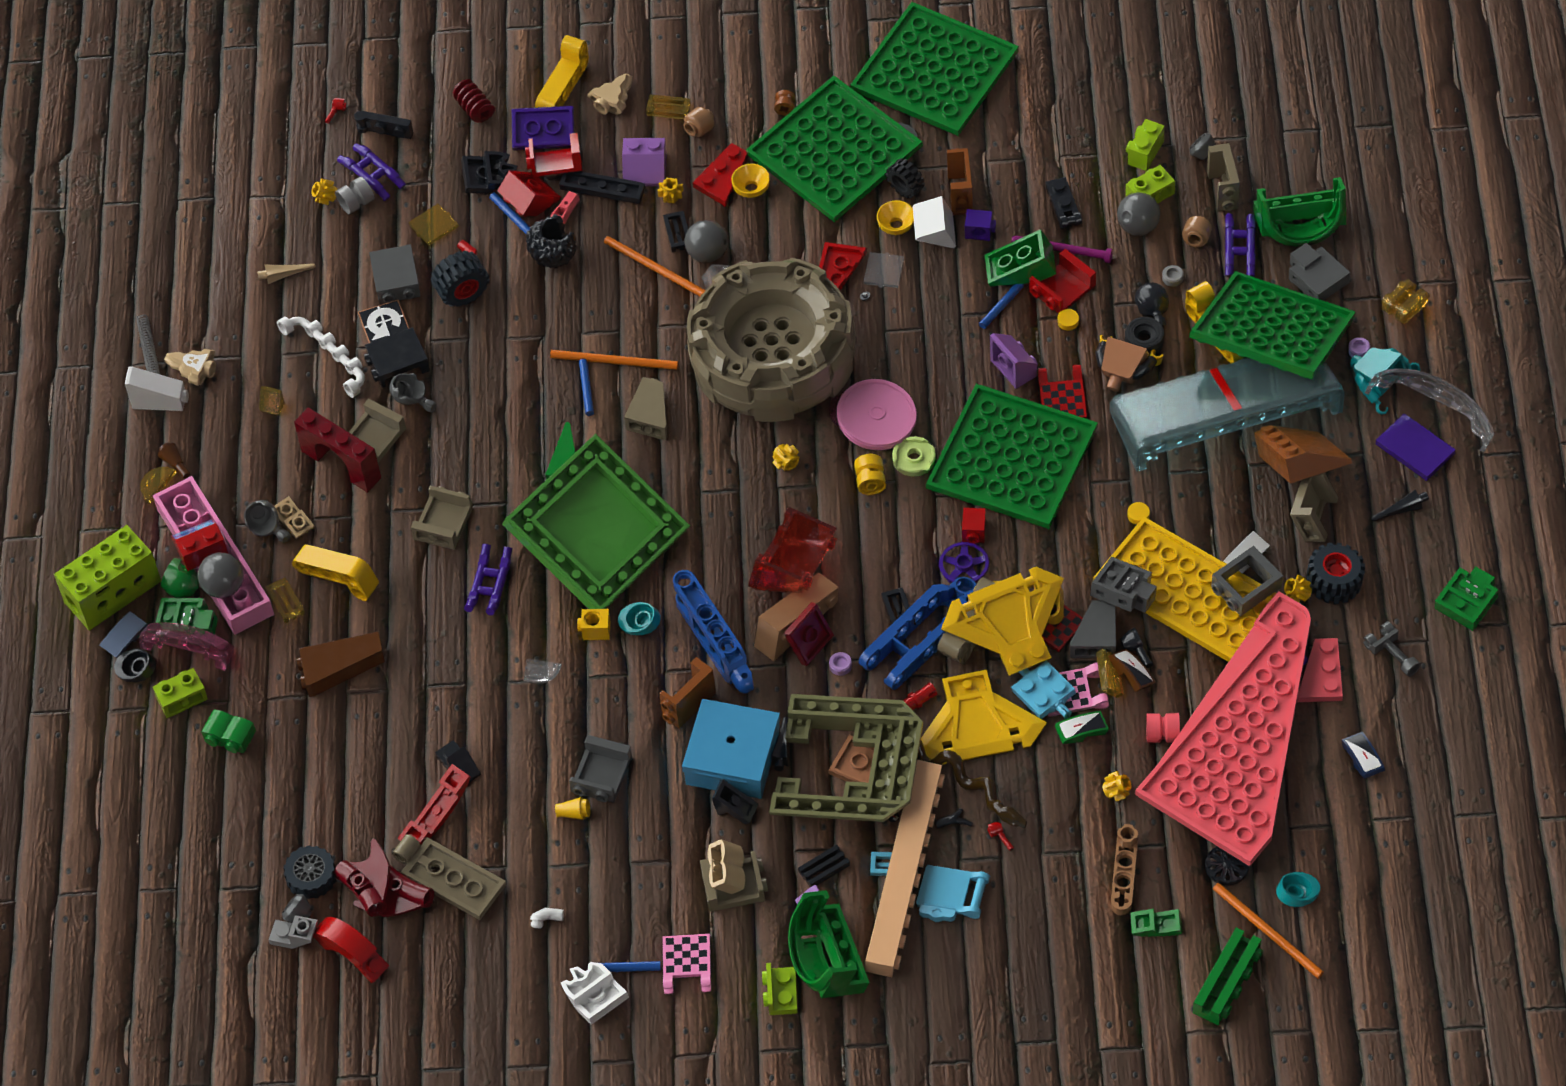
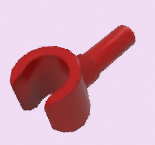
M333 99L331 112L325 119L327 124L330 123L337 110L345 111V99Z
M994 822L988 824L987 830L990 837L999 836L1000 840L1011 851L1014 847L1006 838L1001 823Z

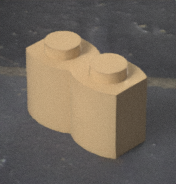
M722 839L709 844L708 861L711 865L709 871L711 887L729 894L743 890L745 886V873L742 868L744 862L742 847Z

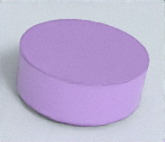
M1364 338L1352 339L1348 347L1349 355L1351 357L1354 355L1363 357L1370 349V343Z
M843 652L833 654L829 660L831 672L838 676L848 674L852 669L851 657Z

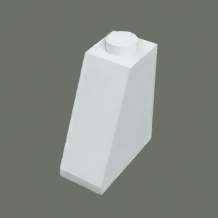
M128 366L125 387L132 409L183 411L184 404L189 399V392L185 390L183 381Z

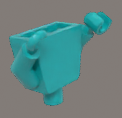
M1371 348L1363 357L1354 355L1351 359V366L1354 367L1355 381L1359 389L1371 404L1373 402L1376 404V412L1381 415L1386 414L1389 408L1386 407L1385 412L1380 411L1379 405L1381 402L1378 398L1404 372L1374 375L1390 369H1407L1420 372V365L1413 362L1410 364L1409 360L1394 348ZM1406 373V376L1411 380H1414L1417 376L1416 374Z

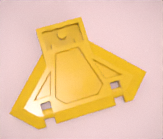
M1039 567L1029 569L1031 576L1025 579L1019 573L967 595L969 599L967 603L962 604L959 598L953 600L941 630L998 653L1009 676L1051 659L1042 634L1064 578ZM1035 585L1036 590L1029 592L1028 587ZM973 610L975 615L968 617L966 612Z
M987 670L942 678L947 702L925 731L921 741L929 759L935 758L944 750H951L956 752L964 761L1014 751L1013 744L1021 743L1023 749L1031 747L1047 722L992 692ZM1018 731L1019 734L1010 735V732ZM951 744L952 746L950 748L943 749V746Z

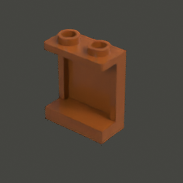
M697 657L690 662L691 680L674 696H670L664 690L659 693L663 719L668 724H674L678 728L685 724L699 710L702 699L709 700L716 694L713 669Z

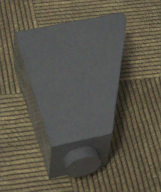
M1092 600L1070 642V658H1109L1108 656L1116 653L1115 605L1102 600Z

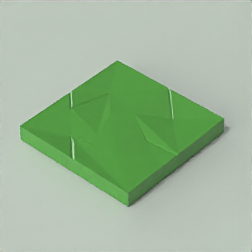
M594 434L507 516L502 523L588 609H607L690 527L597 434Z

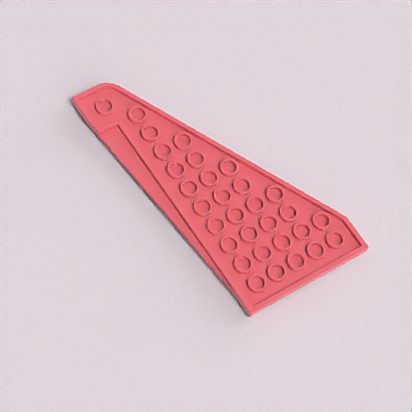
M1280 591L1265 606L1254 622L1253 628L1160 762L1135 790L1136 796L1248 866H1251L1272 841L1311 625L1308 609Z

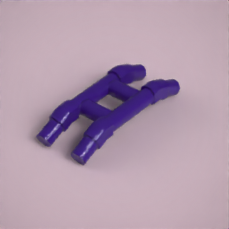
M356 143L353 146V150L364 157L357 164L349 157L340 155L337 158L338 163L353 171L357 176L363 177L384 201L389 199L390 195L378 181L383 175L386 174L399 189L406 185L392 167H389L364 145ZM373 163L379 169L369 175L363 169Z
M1230 213L1225 215L1226 277H1231L1234 273V255H1247L1246 275L1255 277V216L1253 214H1248L1246 217V230H1234L1233 215ZM1234 238H1247V247H1234Z
M482 545L472 589L464 607L466 612L473 611L480 594L491 596L486 613L490 616L495 613L500 604L501 594L510 569L513 548L504 547L499 566L500 569L487 568L491 545ZM484 576L497 578L494 588L482 586Z

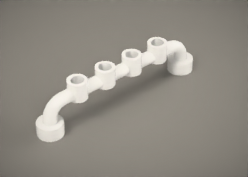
M283 317L277 321V326L284 335L293 332V326H302L310 337H314L318 341L322 349H327L335 361H340L349 374L356 376V380L349 379L343 383L345 392L351 398L361 392L360 387L365 381V375L361 370L363 367L361 361L357 357L350 360L347 357L349 356V351L344 345L336 347L334 345L336 340L330 332L323 335L321 333L323 328L317 320L310 323L303 317H292L290 319Z

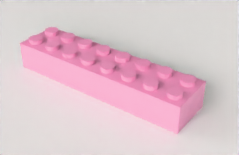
M191 476L154 494L153 498L157 510L172 535L213 519L225 540L228 554H231L241 563L244 579L239 590L234 595L226 598L211 596L234 635L273 616L274 612L270 599L194 478Z

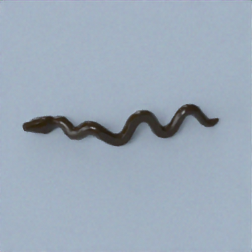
M920 740L917 760L940 765L944 762H949L953 767L956 781L965 790H985L986 805L991 812H995L1002 821L1011 826L1026 828L1027 821L1014 808L1004 806L997 799L996 785L990 777L968 778L962 758L951 750H944L935 758L929 759Z

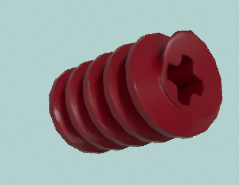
M465 79L455 86L453 90L454 99L458 101V104L462 106L463 110L474 122L481 123L492 117L495 112L494 105L482 94V91L472 82V79Z

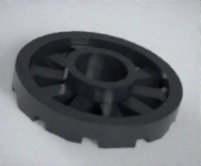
M1218 846L1208 853L1205 860V869L1208 876L1214 882L1226 886L1235 885L1244 880L1249 872V866L1242 861H1238L1239 859L1234 856L1232 857L1229 853L1226 855L1225 851ZM1230 876V880H1226L1225 877Z

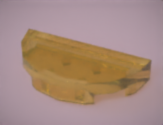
M158 467L145 474L140 485L144 500L150 504L154 500L153 495L162 491L176 475V470L170 467Z

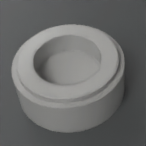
M1170 265L1164 268L1162 280L1167 286L1175 287L1183 282L1184 272L1179 266Z

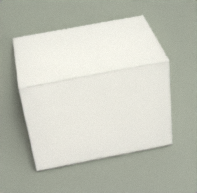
M941 196L914 204L915 240L955 248L953 213L944 198Z

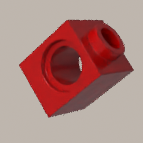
M963 508L962 542L984 543L986 508Z

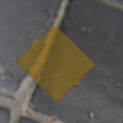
M436 204L409 222L417 236L421 237L428 245H431L459 227L458 223L451 217L450 212H446L439 204Z

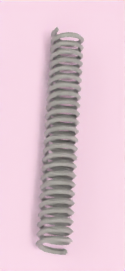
M137 315L136 321L146 371L160 374L149 317L147 315H140L138 317Z

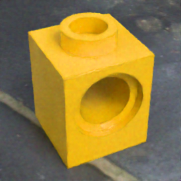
M582 609V617L577 619L578 632L582 631L583 640H610L611 620L609 609Z

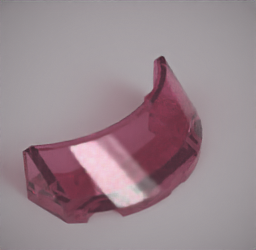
M158 622L148 624L139 637L140 648L151 651L154 644H157L158 648H162L163 644L204 654L205 660L215 659V667L227 670L234 650L232 644L219 636L179 623Z

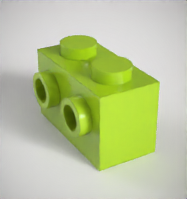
M1145 119L1142 126L1137 127L1135 138L1133 141L1130 140L1126 147L1128 165L1145 171L1148 170L1164 142V125Z
M1159 165L1126 183V196L1136 192L1146 193L1159 203L1175 194V180Z
M194 668L182 671L177 676L163 680L153 686L156 699L166 718L208 700L205 688Z

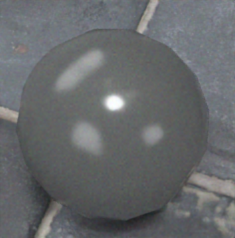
M1136 192L1129 194L1121 200L1117 210V218L1122 229L1128 234L1142 236L1147 235L1157 227L1161 212L1158 203L1152 196Z
M703 220L694 223L688 229L684 243L688 254L697 262L705 264L715 262L725 254L728 247V237L725 229L717 222Z
M217 552L207 556L202 561L198 569L197 578L200 587L208 595L216 598H226L234 595L239 590L244 579V572L241 563L231 554Z

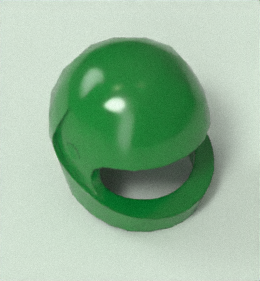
M175 557L164 572L161 588L174 598H189L199 588L198 572L195 568L187 571L185 565L181 563L182 559Z

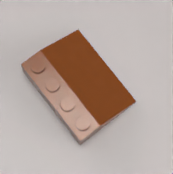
M1275 425L1264 426L1261 430L1254 432L1259 456L1290 484L1352 463L1350 457L1320 432Z

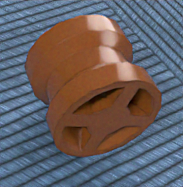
M789 90L778 91L775 95V112L782 116L789 114L795 109L796 95Z

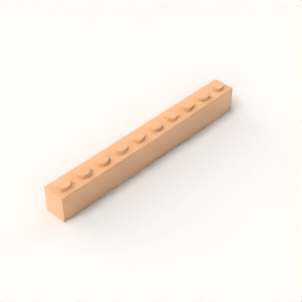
M917 760L911 801L902 810L865 960V972L892 977L894 969L899 970L901 956L898 955L899 948L904 949L906 935H903L904 928H909L911 920L908 910L909 907L914 908L916 894L912 893L914 887H919L921 874H918V868H923L926 854L922 852L924 847L928 848L931 836L927 831L928 827L933 828L936 814H933L932 811L933 807L938 808L940 794H937L938 787H943L945 774H941L942 765Z

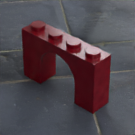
M309 407L294 421L303 453L319 461L330 449L333 450L347 466L351 483L367 493L381 479L375 448Z

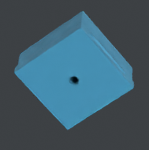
M702 699L682 764L686 785L716 790L720 780L724 779L745 795L762 799L773 760L772 754L780 733V713Z

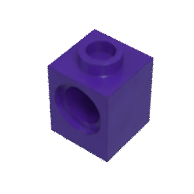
M967 209L965 239L990 241L991 232L995 233L996 220L992 219V211Z

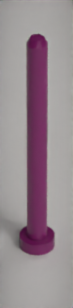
M1016 235L1012 236L1011 242H1014L1023 237ZM1051 242L1053 251L1062 252L1064 249H1067L1072 254L1104 259L1105 263H1111L1113 249L1107 248L1104 251Z

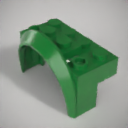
M1341 177L1333 178L1332 190L1266 199V189H1257V200L1253 201L1254 216L1262 237H1272L1284 245L1301 247L1305 243L1313 245L1321 242L1332 235L1340 225H1346V188ZM1322 218L1325 220L1326 226H1324ZM1299 219L1311 220L1301 224H1287Z
M827 890L803 893L792 914L788 933L789 952L795 971L809 988L819 992L821 998L864 993L870 982L840 904L825 905L829 899ZM808 935H816V936H817V937H813V938H804V939L801 938L802 936H808ZM821 940L824 943L832 967H829L827 963V960L823 952Z

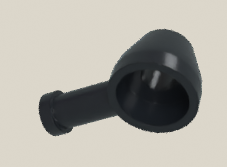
M1132 628L1120 638L1123 648L1130 652L1136 651L1146 669L1153 666L1154 663L1150 660L1136 629Z

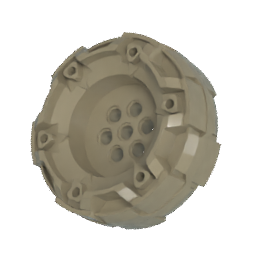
M796 258L760 263L745 260L736 263L712 277V285L705 290L694 309L689 310L688 354L699 387L714 404L720 403L735 412L754 416L755 421L777 422L794 419L796 413L816 406L829 396L834 398L845 386L852 373V361L856 352V331L850 303L836 285L827 278L826 271L812 263Z

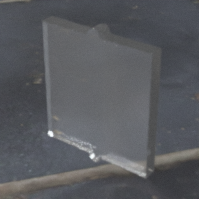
M870 252L863 281L864 284L876 285L880 288L883 286L898 288L904 256L890 255L888 252L885 254Z

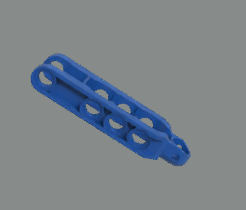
M688 570L678 571L673 577V586L677 593L675 600L678 610L724 680L729 684L733 683L735 688L743 694L753 691L752 672L747 666V657L742 646L695 575ZM681 579H689L691 581L687 586L678 584Z
M959 577L950 585H932L861 654L858 662L859 665L867 671H871L887 655L895 651L902 658L897 662V666L889 673L887 678H884V684L892 690L898 689L938 650L939 641L945 631L941 630L945 617L942 619L941 624L932 632L929 631L927 633V637L918 646L915 645L912 649H909L901 642L939 606L946 605L950 607L951 602L958 598L962 604L967 603L969 600L967 595L973 592L976 586L975 581L968 577Z

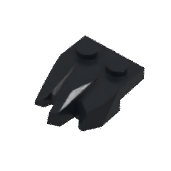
M484 151L483 156H462L461 164L465 193L487 194L499 188L508 171H516L518 167L517 165L506 163L509 160L510 154L498 151Z

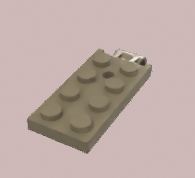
M406 834L392 852L396 860L407 864L400 873L419 884L432 888L434 895L478 920L482 919L506 886V881L428 837L420 845L417 839ZM433 867L440 868L438 872L431 871Z

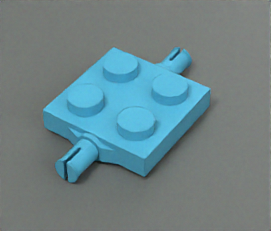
M1047 660L1031 671L1027 668L1019 672L1023 678L1011 686L1012 692L1037 717L1043 719L1049 713L1058 711L1064 719H1067L1068 716L1070 717L1072 712L1064 704L1070 697L1076 694L1075 688Z

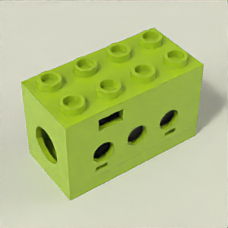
M125 525L54 574L64 603L89 631L161 582L153 553L128 525Z

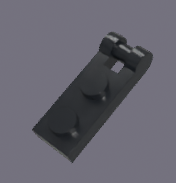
M357 111L354 114L356 127L360 133L371 131L411 139L413 136L412 123L409 119L367 111Z
M1066 177L1046 181L1045 187L1061 229L1068 228V225L1082 224L1081 214L1078 211Z

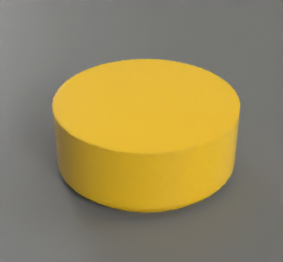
M1072 309L1062 310L1057 317L1058 326L1066 331L1074 330L1079 324L1078 313Z
M1142 502L1131 504L1127 511L1128 520L1137 525L1143 517L1149 519V507Z

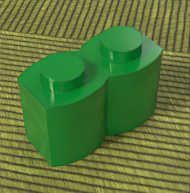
M213 710L201 733L205 742L210 746H225V749L231 753H245L256 732V728L253 722L245 718L232 716L220 710Z

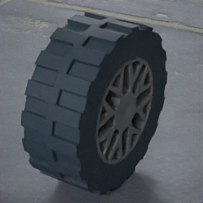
M309 845L304 848L300 847L295 852L293 851L291 856L286 859L284 876L288 888L291 889L293 894H304L306 899L319 898V896H324L327 894V891L333 888V884L336 882V877L334 876L336 867L331 854L327 853L324 848L321 849L319 846L312 847Z

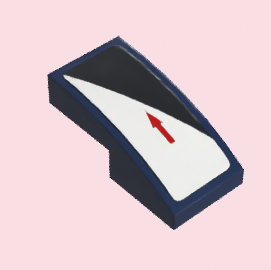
M1363 732L1342 739L1343 748L1352 757L1354 767L1364 779L1385 771L1380 757Z

